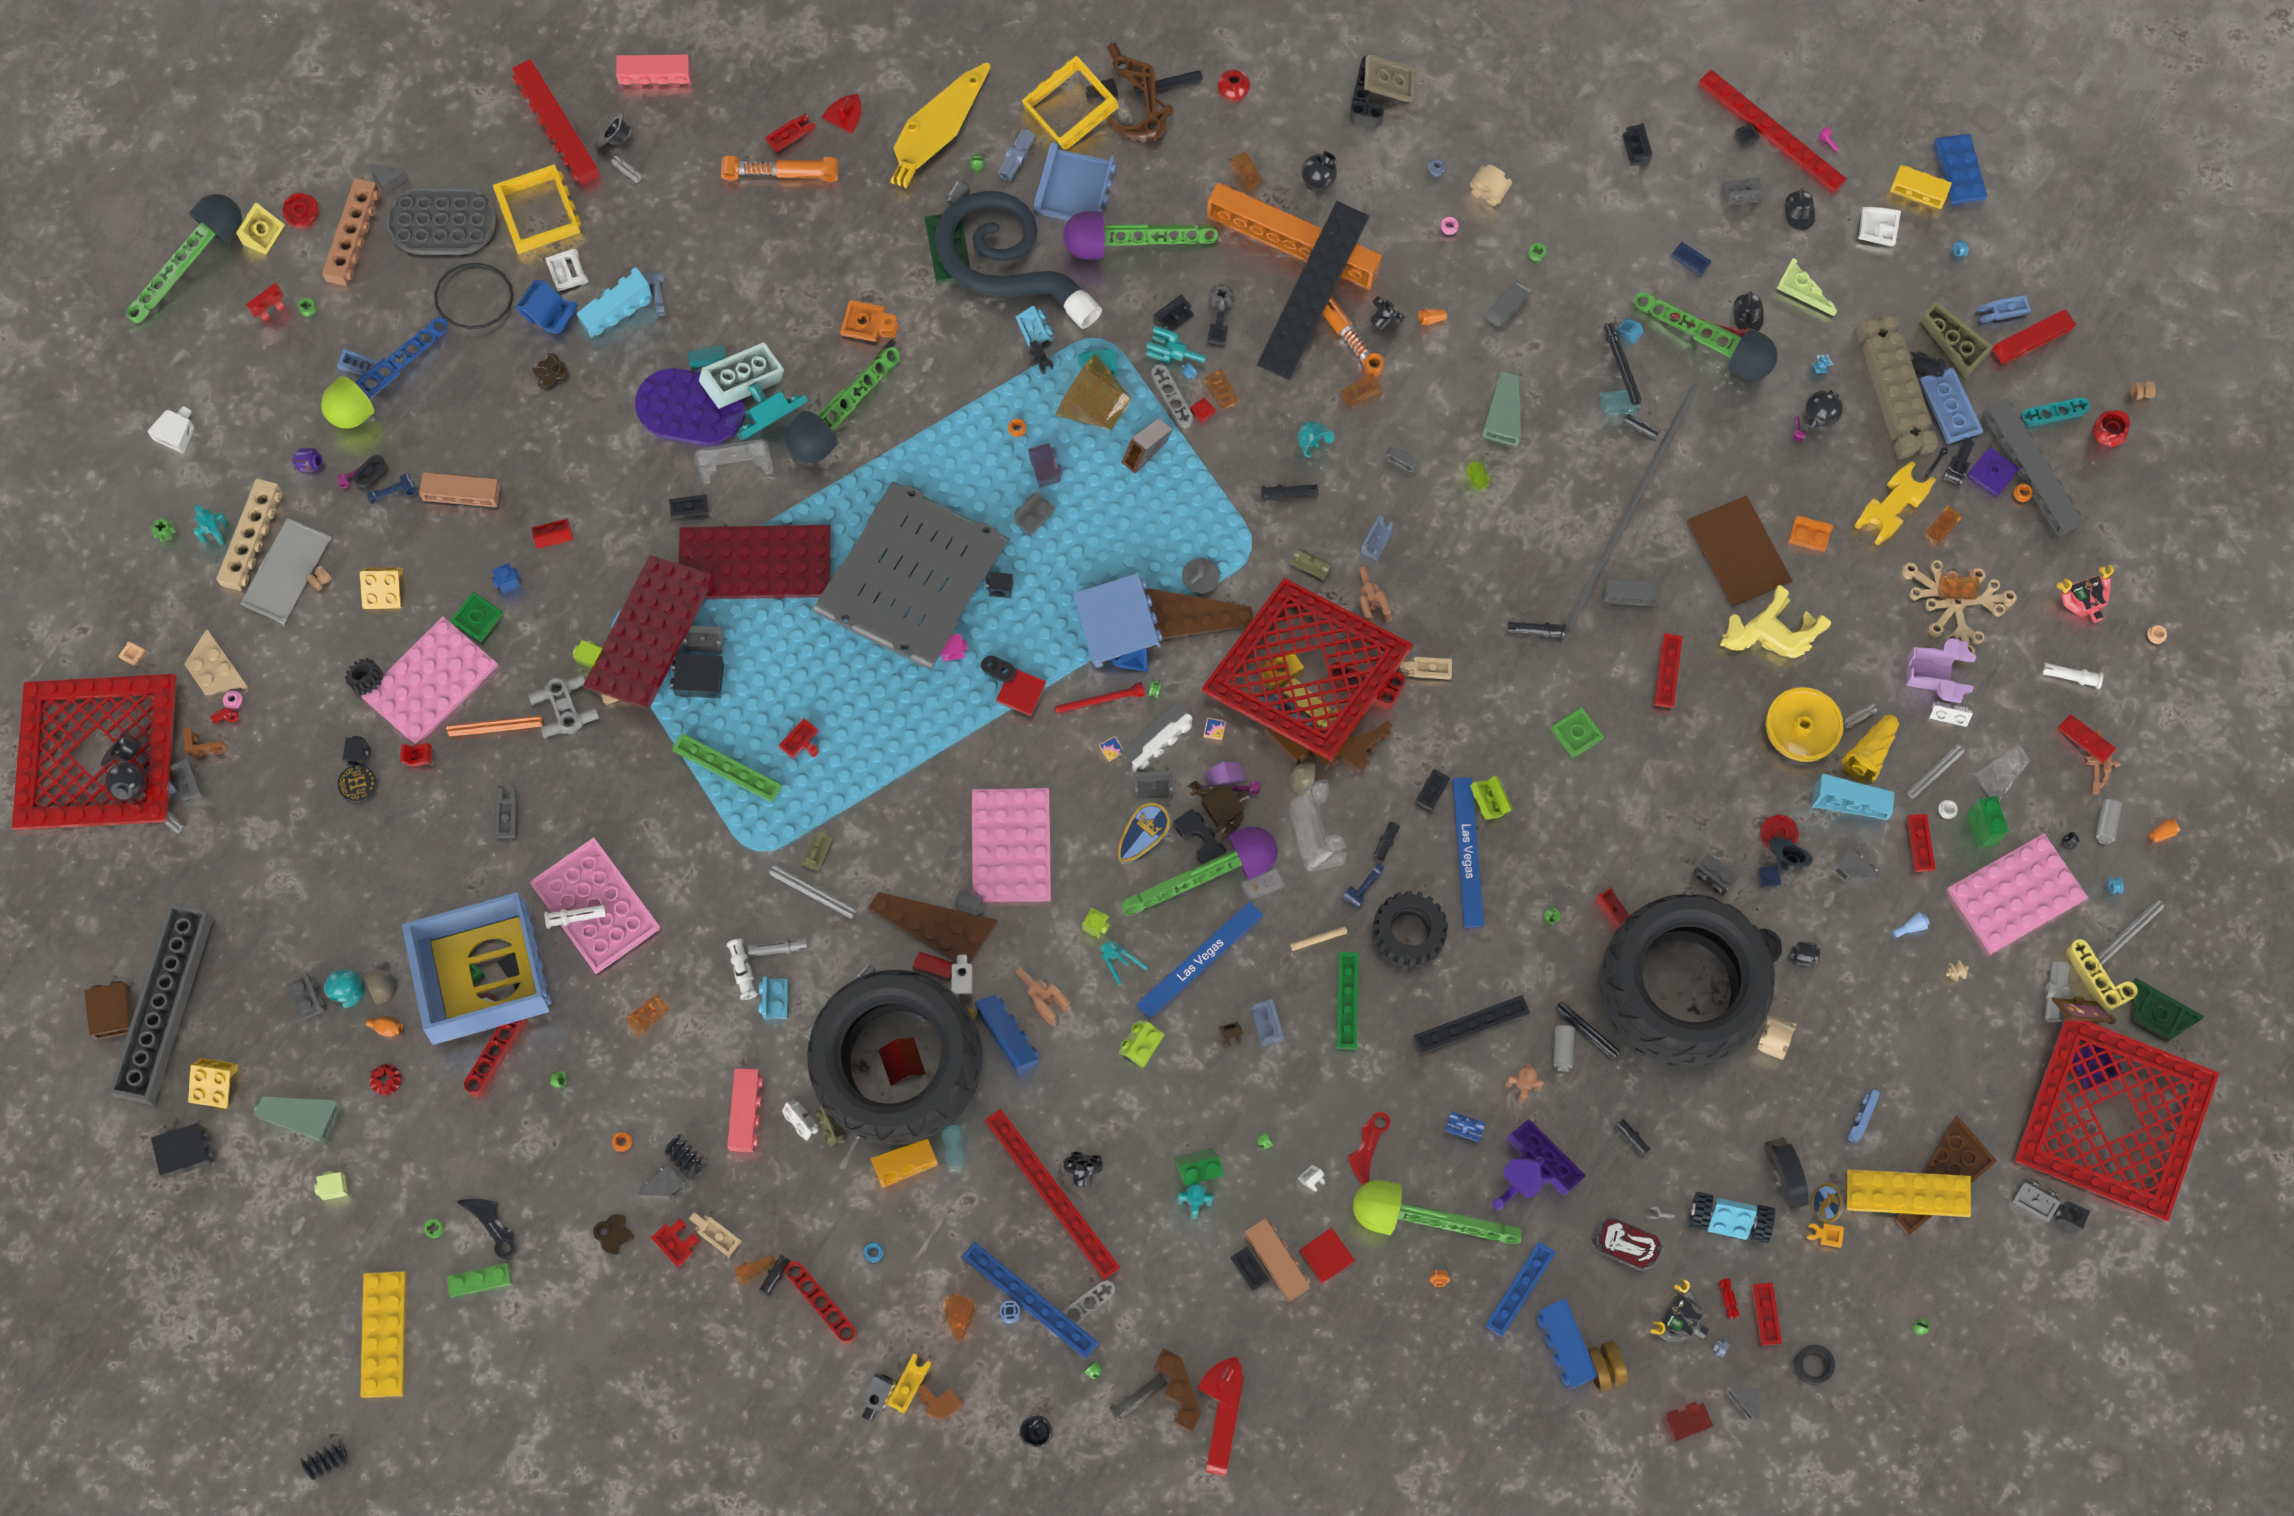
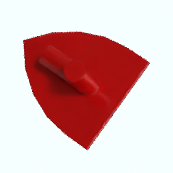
M852 94L838 99L826 109L821 118L852 134L860 121L862 113L859 95Z
M1238 1356L1215 1364L1207 1371L1197 1389L1234 1408L1241 1393L1243 1383L1242 1367Z

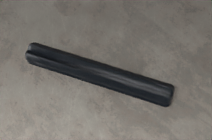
M1200 70L1156 80L1157 91L1201 81L1203 79ZM1134 86L1136 96L1145 94L1140 87Z
M1561 1001L1556 1006L1555 1010L1610 1058L1615 1059L1620 1054V1050L1564 1002Z

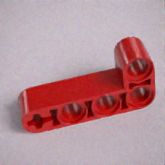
M1334 662V663H1332L1331 665H1336V664H1340V663H1339V662ZM1348 666L1344 667L1345 674L1356 672ZM1341 668L1331 670L1332 677L1342 675ZM1395 672L1373 702V705L1383 710L1393 708L1405 683V678L1401 673ZM1366 675L1360 676L1362 682L1366 678ZM1357 676L1347 678L1348 685H1353L1349 683L1350 679H1354L1358 682ZM1343 679L1334 681V685L1339 688L1345 687V682ZM1398 681L1400 685L1394 686L1391 682ZM1358 688L1351 689L1350 693L1354 694ZM1388 696L1391 698V701L1386 702L1382 698Z

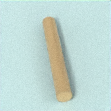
M1343 926L1291 943L1290 948L1292 951L1346 934L1347 929Z

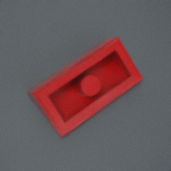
M569 519L532 527L536 548L573 540Z
M919 951L912 969L950 982L952 964L956 963Z

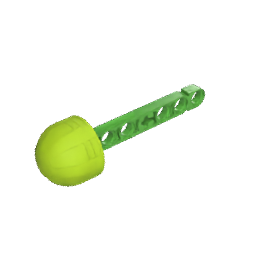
M1373 1180L1361 1186L1354 1197L1353 1211L1356 1219L1362 1226L1376 1233L1391 1235L1396 1226L1397 1219L1510 1244L1521 1242L1522 1230L1516 1227L1503 1226L1499 1223L1401 1202L1402 1185L1400 1183Z

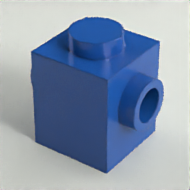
M510 563L492 570L494 577L491 579L496 588L500 587L503 594L521 587L517 580L520 578L516 567L512 568Z

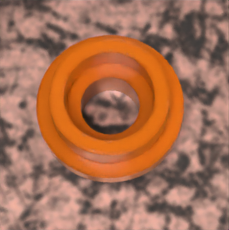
M1013 419L1008 424V431L1012 436L1020 437L1026 432V424L1021 419ZM1015 427L1021 428L1020 430H1014Z
M2019 484L2015 487L2013 494L2018 501L2026 502L2031 499L2033 492L2028 484Z
M618 1132L612 1138V1145L619 1152L627 1151L632 1145V1138L627 1132ZM621 1139L626 1140L624 1145H619Z
M1435 1270L1431 1272L1429 1281L1436 1287H1443L1450 1281V1277L1444 1270Z

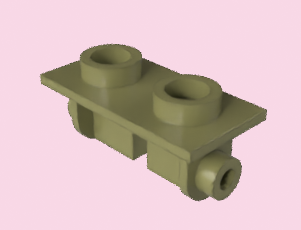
M1300 548L1294 553V558L1291 562V565L1322 580L1326 578L1332 567V564Z
M815 830L801 866L819 872L833 836L827 835L825 830Z
M821 1105L816 1111V1120L822 1126L824 1140L832 1148L836 1142L838 1144L845 1142L846 1134L842 1126L833 1124L836 1121L832 1119Z

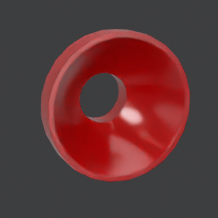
M1232 69L1225 71L1219 78L1218 91L1228 100H1240L1250 90L1249 78L1240 70ZM1236 76L1240 81L1234 84L1229 79Z

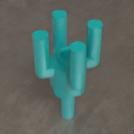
M1154 326L1152 340L1163 343L1164 346L1149 341L1146 347L1148 349L1146 356L1166 363H1170L1172 358L1182 361L1184 356L1205 363L1207 356L1187 350L1188 344L1178 341V334L1176 332Z
M201 505L195 506V521L199 525L194 529L196 537L201 543H206L207 537L204 533H212L220 545H224L226 540L218 530L219 522L224 528L229 527V522L224 514L217 512L213 515L209 509H203Z
M1200 1182L1190 1185L1187 1192H1179L1177 1195L1178 1204H1183L1186 1201L1191 1206L1190 1216L1192 1219L1198 1218L1199 1207L1204 1202L1207 1206H1211L1214 1200L1213 1194L1205 1193L1206 1190L1200 1185Z

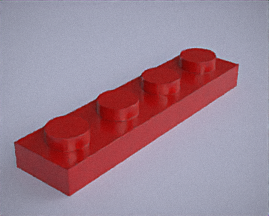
M1663 634L1654 706L1672 709L1674 707L1683 636Z

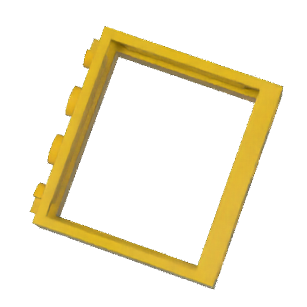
M1077 55L1070 61L1067 60L1062 68L1055 70L1050 78L1042 81L1033 92L1027 93V96L1022 100L1024 108L1053 141L1058 143L1061 150L1064 151L1068 150L1119 108L1117 100ZM1079 70L1102 95L1105 101L1062 137H1059L1033 107Z
M555 164L493 185L518 254L580 233L578 226H581L578 215L574 216L573 211L576 210L573 201H569L567 198L570 195L567 185H562L561 181L564 180L561 171H557ZM555 180L571 223L521 240L505 196Z

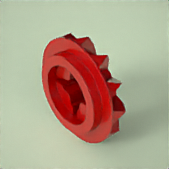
M387 1063L377 1065L371 1071L369 1078L370 1087L380 1095H389L395 1092L402 1080L398 1068ZM386 1072V1075L393 1079L386 1080L384 1087L383 1082L379 1079L382 1078Z

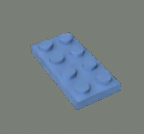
M1954 368L1945 370L1943 377L1936 378L1928 375L1918 380L1947 444L1961 441L1983 432Z

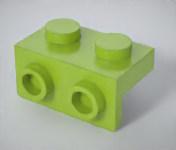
M1493 776L1487 781L1474 782L1470 785L1485 820L1500 818L1512 810V806L1498 776Z
M1139 1020L1132 1026L1128 1038L1121 1043L1118 1053L1127 1056L1138 1066L1144 1067L1164 1034L1148 1021Z

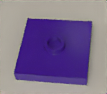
M1989 447L1967 475L1997 497L2020 468Z

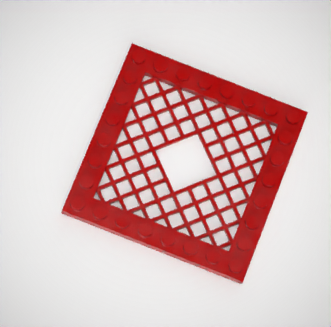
M1284 577L1202 686L1201 690L1210 697L1332 761L1411 651L1413 643ZM1297 607L1299 614L1288 616L1287 609ZM1313 615L1315 622L1304 624L1303 617ZM1300 618L1301 625L1291 627L1290 620ZM1287 620L1288 627L1278 629L1276 622ZM1329 623L1330 630L1320 632L1319 625ZM1273 625H1274L1275 630L1270 631V629H1271V628L1273 627ZM1316 626L1317 633L1307 635L1306 628ZM1303 629L1304 636L1294 638L1293 631ZM1290 631L1291 639L1281 640L1280 633ZM1345 632L1347 639L1336 640L1335 633ZM1276 634L1278 641L1268 643L1266 636ZM1332 634L1333 642L1323 643L1322 636ZM1319 637L1320 644L1310 646L1309 639ZM1264 639L1265 644L1259 645ZM1306 640L1307 647L1297 649L1295 642ZM1361 640L1363 647L1353 649L1351 642ZM1293 643L1294 650L1284 652L1282 645ZM1348 643L1350 650L1340 652L1338 645ZM1279 645L1281 652L1271 654L1269 647ZM1335 645L1336 653L1326 655L1325 647ZM1266 648L1268 655L1257 657L1256 650ZM1322 648L1329 678L1292 685L1285 656ZM1377 648L1379 656L1369 657L1367 650ZM1364 651L1366 658L1356 660L1354 653ZM1254 653L1255 658L1249 659L1250 656ZM1351 654L1353 661L1342 663L1341 656ZM1282 657L1284 664L1274 666L1272 658ZM1338 657L1340 664L1329 666L1328 659ZM1269 659L1270 667L1260 668L1259 661ZM1378 660L1372 668L1370 662ZM1256 662L1257 669L1247 671L1246 664ZM1367 662L1369 670L1359 671L1357 664ZM1354 665L1356 672L1345 674L1344 667ZM1243 667L1244 672L1239 673V671ZM1285 668L1287 675L1276 677L1275 670ZM1341 668L1342 675L1332 677L1331 670ZM1272 671L1274 678L1263 680L1262 672ZM1259 673L1260 681L1250 682L1248 675ZM1368 674L1362 682L1360 676ZM1245 676L1247 683L1237 685L1235 678ZM1357 676L1359 684L1348 685L1347 678ZM1288 679L1289 686L1279 688L1278 681ZM1344 679L1345 687L1335 688L1334 681ZM1275 682L1276 689L1266 691L1264 684ZM1331 682L1332 689L1322 691L1320 684ZM1262 685L1263 692L1253 694L1251 687ZM1317 685L1319 692L1309 694L1307 687ZM1248 687L1250 694L1241 689ZM1304 688L1306 695L1295 697L1294 689ZM1358 688L1353 696H1351L1350 690ZM1291 690L1292 698L1282 700L1280 692ZM1347 690L1349 698L1338 700L1337 692ZM1278 693V701H1268L1267 695ZM1333 693L1335 701L1325 703L1323 695ZM1264 696L1266 703L1256 697ZM1320 696L1322 703L1312 705L1310 698ZM1307 699L1309 706L1298 708L1297 701ZM1294 702L1295 709L1285 711L1283 704ZM1347 703L1341 711L1340 704ZM1281 705L1282 711L1273 706ZM1337 705L1338 712L1328 714L1326 707ZM1323 708L1325 715L1315 717L1313 709ZM1310 710L1312 718L1301 720L1300 712ZM1297 713L1298 720L1290 716V714ZM1337 717L1331 725L1329 718ZM1327 720V727L1317 728L1316 721ZM1313 722L1314 728L1305 723Z
M175 674L24 682L12 829L29 830L167 822L177 676ZM134 696H142L137 702H135L131 698ZM116 697H123L118 703L114 699H112ZM98 698H105L99 704L94 700ZM148 698L152 704L144 710L140 704ZM80 699H86L80 705L75 701ZM129 699L134 705L125 711L121 705ZM67 700L62 706L56 702ZM110 700L115 706L109 712H106L102 706ZM92 701L96 707L88 714L83 708ZM73 702L77 708L69 715L64 709ZM54 703L59 709L50 716L45 710ZM138 707L143 713L134 720L129 714ZM119 708L124 714L115 721L111 715ZM100 709L105 715L96 722L92 716ZM153 709V715L151 717L148 713ZM81 710L86 717L77 723L73 717ZM63 712L67 718L59 724L54 718ZM44 713L48 719L42 724ZM147 716L151 722L143 729L138 723ZM126 717L132 721L127 727L129 731L135 726L141 730L135 737L137 741L144 734L150 738L143 747L141 746L136 756L127 761L137 764L147 775L146 783L148 782L147 790H144L146 795L139 802L134 799L135 803H126L127 801L119 803L105 789L106 784L101 785L97 781L103 773L107 775L108 771L106 770L112 764H118L117 760H113L103 767L93 777L70 755L97 728L115 743L120 735L114 739L109 733L116 727L123 732L124 729L119 724ZM109 718L114 724L105 730L100 725ZM90 719L95 725L89 731H86L82 725ZM71 720L76 726L68 733L63 727ZM52 721L57 727L49 734L44 728ZM152 727L150 735L147 731ZM61 729L66 735L57 742L53 736ZM80 729L85 734L76 741L72 735ZM43 731L47 737L41 741V733ZM70 738L75 744L66 751L61 745ZM51 739L56 745L47 752L42 746ZM149 746H150V754L146 751V749H147ZM60 748L64 754L56 761L51 755ZM41 749L45 755L39 760ZM144 752L149 758L140 765L136 759ZM68 756L73 763L64 769L60 763ZM50 758L54 764L46 770L41 764ZM148 764H149V772L144 769ZM77 765L82 771L74 778L69 771ZM58 766L63 772L55 779L50 773ZM40 768L44 773L38 778V770ZM86 774L90 780L82 786L78 780ZM67 775L71 781L63 787L59 781ZM48 776L53 782L44 788L40 782ZM95 783L100 788L91 795L86 789ZM76 784L80 790L72 796L67 790ZM57 785L61 791L53 797L48 791ZM38 786L42 792L36 797ZM104 791L108 797L100 804L95 798ZM85 792L89 798L81 805L76 799ZM66 793L70 799L62 806L57 800ZM46 794L52 800L43 807L38 801ZM113 800L116 804H107V803H108L109 801ZM94 801L97 805H88V804H89L90 802ZM73 802H75L78 806H69V805L72 804ZM54 803H56L59 807H50V806H52Z
M2064 1018L2014 1162L2168 1222L2220 1073L2089 1021H2068ZM2079 1041L2085 1042L2084 1044L2078 1046ZM2088 1045L2093 1056L2084 1059L2079 1049ZM2093 1046L2103 1049L2104 1051L2096 1054V1051ZM2076 1052L2080 1061L2072 1064ZM2108 1053L2112 1063L2102 1066L2098 1056ZM2112 1053L2123 1058L2115 1061ZM2095 1058L2099 1069L2090 1072L2085 1062ZM2126 1060L2131 1070L2122 1074L2117 1064ZM2131 1061L2139 1063L2142 1066L2134 1068ZM2082 1063L2086 1074L2077 1078L2072 1067ZM2114 1066L2118 1076L2109 1079L2104 1069ZM2146 1068L2150 1078L2140 1081L2136 1071ZM2150 1068L2162 1073L2153 1076ZM2070 1070L2073 1076V1080L2065 1083L2068 1072ZM2101 1071L2105 1082L2096 1085L2092 1074ZM2133 1073L2137 1083L2128 1087L2124 1076ZM2164 1075L2169 1085L2160 1089L2155 1079ZM2088 1076L2093 1087L2083 1090L2079 1080ZM2169 1076L2180 1079V1081L2172 1083ZM2120 1078L2125 1089L2115 1092L2111 1082ZM2152 1081L2156 1091L2147 1094L2142 1084ZM2075 1082L2080 1092L2071 1096L2066 1085ZM2184 1083L2188 1093L2179 1096L2174 1086ZM2107 1084L2112 1094L2102 1098L2098 1087ZM2139 1086L2143 1097L2134 1100L2130 1089ZM2171 1088L2175 1098L2166 1102L2162 1091ZM2063 1089L2067 1098L2058 1101ZM2094 1089L2099 1100L2089 1103L2085 1093ZM2126 1091L2143 1128L2108 1142L2091 1106ZM2158 1093L2163 1104L2153 1107L2149 1097ZM2082 1095L2086 1105L2077 1109L2072 1099ZM2188 1096L2184 1107L2181 1099ZM2145 1099L2150 1109L2141 1113L2136 1102ZM2069 1100L2073 1111L2064 1114L2059 1104ZM2177 1101L2182 1111L2172 1115L2168 1104ZM2164 1106L2169 1117L2159 1120L2155 1110ZM2057 1107L2060 1113V1117H2057L2052 1120L2053 1114ZM2088 1108L2092 1118L2083 1122L2079 1111ZM2152 1112L2156 1122L2147 1126L2142 1115ZM2075 1113L2080 1124L2070 1127L2066 1117ZM2181 1115L2179 1124L2177 1125L2174 1117ZM2062 1119L2067 1129L2057 1133L2053 1122ZM2171 1120L2175 1130L2166 1133L2161 1123ZM2094 1121L2099 1131L2089 1135L2085 1124ZM2158 1125L2162 1135L2153 1139L2149 1128ZM2050 1126L2054 1135L2045 1138ZM2081 1126L2086 1137L2076 1140L2072 1130ZM2145 1130L2150 1141L2140 1144L2136 1134ZM2069 1132L2073 1142L2064 1146L2059 1135ZM2175 1133L2171 1144L2168 1136ZM2100 1134L2105 1144L2096 1148L2091 1137ZM2132 1136L2137 1146L2127 1150L2123 1139ZM2056 1137L2060 1148L2051 1151L2046 1141ZM2164 1138L2169 1148L2159 1152L2155 1141ZM2088 1140L2092 1150L2082 1153L2078 1143ZM2120 1142L2124 1152L2114 1155L2110 1145ZM2152 1144L2156 1154L2146 1157L2142 1147ZM2042 1145H2044L2047 1152L2041 1150ZM2075 1145L2079 1155L2070 1159L2066 1148ZM2107 1147L2111 1157L2102 1161L2097 1151ZM2139 1149L2143 1159L2134 1163L2129 1153ZM2062 1150L2066 1159L2053 1154ZM2094 1152L2098 1163L2089 1166L2084 1156ZM2166 1152H2169L2166 1161L2164 1162L2161 1155ZM2126 1154L2130 1165L2121 1169L2116 1158ZM2158 1157L2162 1167L2153 1171L2148 1160ZM2081 1158L2085 1167L2072 1161ZM2113 1160L2117 1171L2108 1174L2104 1163ZM2145 1162L2149 1173L2140 1176L2136 1165ZM2100 1166L2104 1174L2091 1169ZM2132 1168L2137 1178L2127 1182L2123 1171ZM2162 1170L2161 1176L2158 1181L2155 1173ZM2119 1173L2123 1182L2111 1178V1176ZM2151 1175L2156 1185L2146 1189L2142 1179ZM2139 1181L2142 1190L2129 1184ZM2156 1189L2154 1194L2149 1193L2150 1191Z

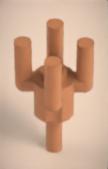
M1366 567L1359 568L1364 584L1360 588L1361 596L1359 597L1364 618L1374 623L1371 610L1381 607L1385 622H1392L1391 610L1385 592L1379 590L1377 583H1371Z
M1021 967L1015 971L1030 987L1027 993L1034 999V1009L1051 1026L1057 1021L1055 1019L1057 1014L1049 1007L1053 1001L1065 1013L1070 1010L1069 1004L1071 1001L1054 984L1047 986L1041 979L1035 982Z
M1526 1063L1517 1076L1510 1075L1505 1086L1511 1088L1513 1084L1517 1085L1521 1090L1518 1102L1522 1104L1526 1101L1530 1090L1533 1089L1535 1092L1541 1090L1544 1081L1536 1078V1071L1531 1068L1529 1063Z

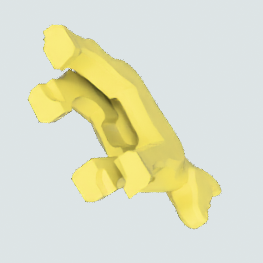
M1778 585L1774 592L1773 602L1745 627L1741 622L1740 616L1737 614L1730 616L1727 633L1723 634L1724 639L1721 641L1720 646L1742 651L1759 640L1767 650H1773L1781 656L1796 658L1805 654V651H1810L1812 645L1809 642H1813L1832 623L1823 615H1820L1816 620L1806 611L1802 617L1803 624L1798 632L1792 633L1776 618L1790 602V599L1787 598L1789 595L1788 590Z

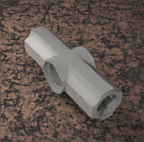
M2053 961L2051 963L2050 978L2044 994L2047 999L2044 1019L2049 1022H2062L2063 1012L2052 1001V997L2068 999L2069 985L2067 983L2070 965L2066 962Z

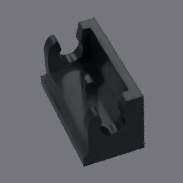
M1644 123L1627 127V132L1622 133V138L1630 166L1650 163L1653 154Z
M1180 294L1153 315V323L1158 327L1174 331L1194 316V313L1191 311L1193 307Z

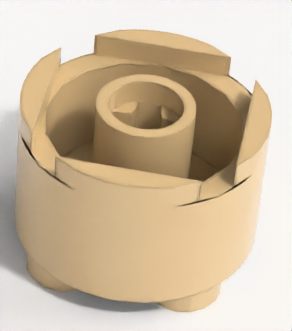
M1482 164L1470 182L1471 193L1477 198L1483 197L1487 199V203L1495 207L1501 202L1511 187L1512 181L1510 178L1506 180L1504 177L1505 173L1497 167L1489 164L1484 167V164Z
M1769 1015L1758 1050L1784 1060L1797 1023L1776 1015Z

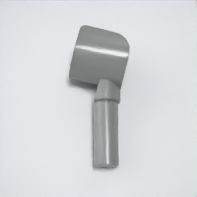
M1658 1207L1646 1208L1652 1212L1651 1216H1645L1647 1219L1675 1217L1674 1213L1662 1212Z

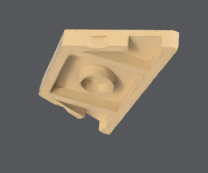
M206 630L184 664L206 696L218 692H229L232 689H247L246 683L210 632Z

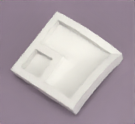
M1862 207L1858 239L1893 247L1896 242L1901 211L1879 207Z

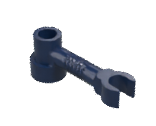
M406 473L400 476L401 482L382 490L370 491L366 495L370 503L375 504L382 497L401 489L405 496L415 495L419 489L416 482L412 480L411 475Z
M1378 863L1358 890L1350 886L1341 898L1346 902H1351L1358 908L1365 900L1362 896L1385 867Z

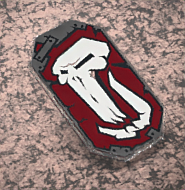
M1613 1216L1599 1220L1590 1237L1597 1253L1639 1271L1656 1267L1665 1249L1657 1234Z

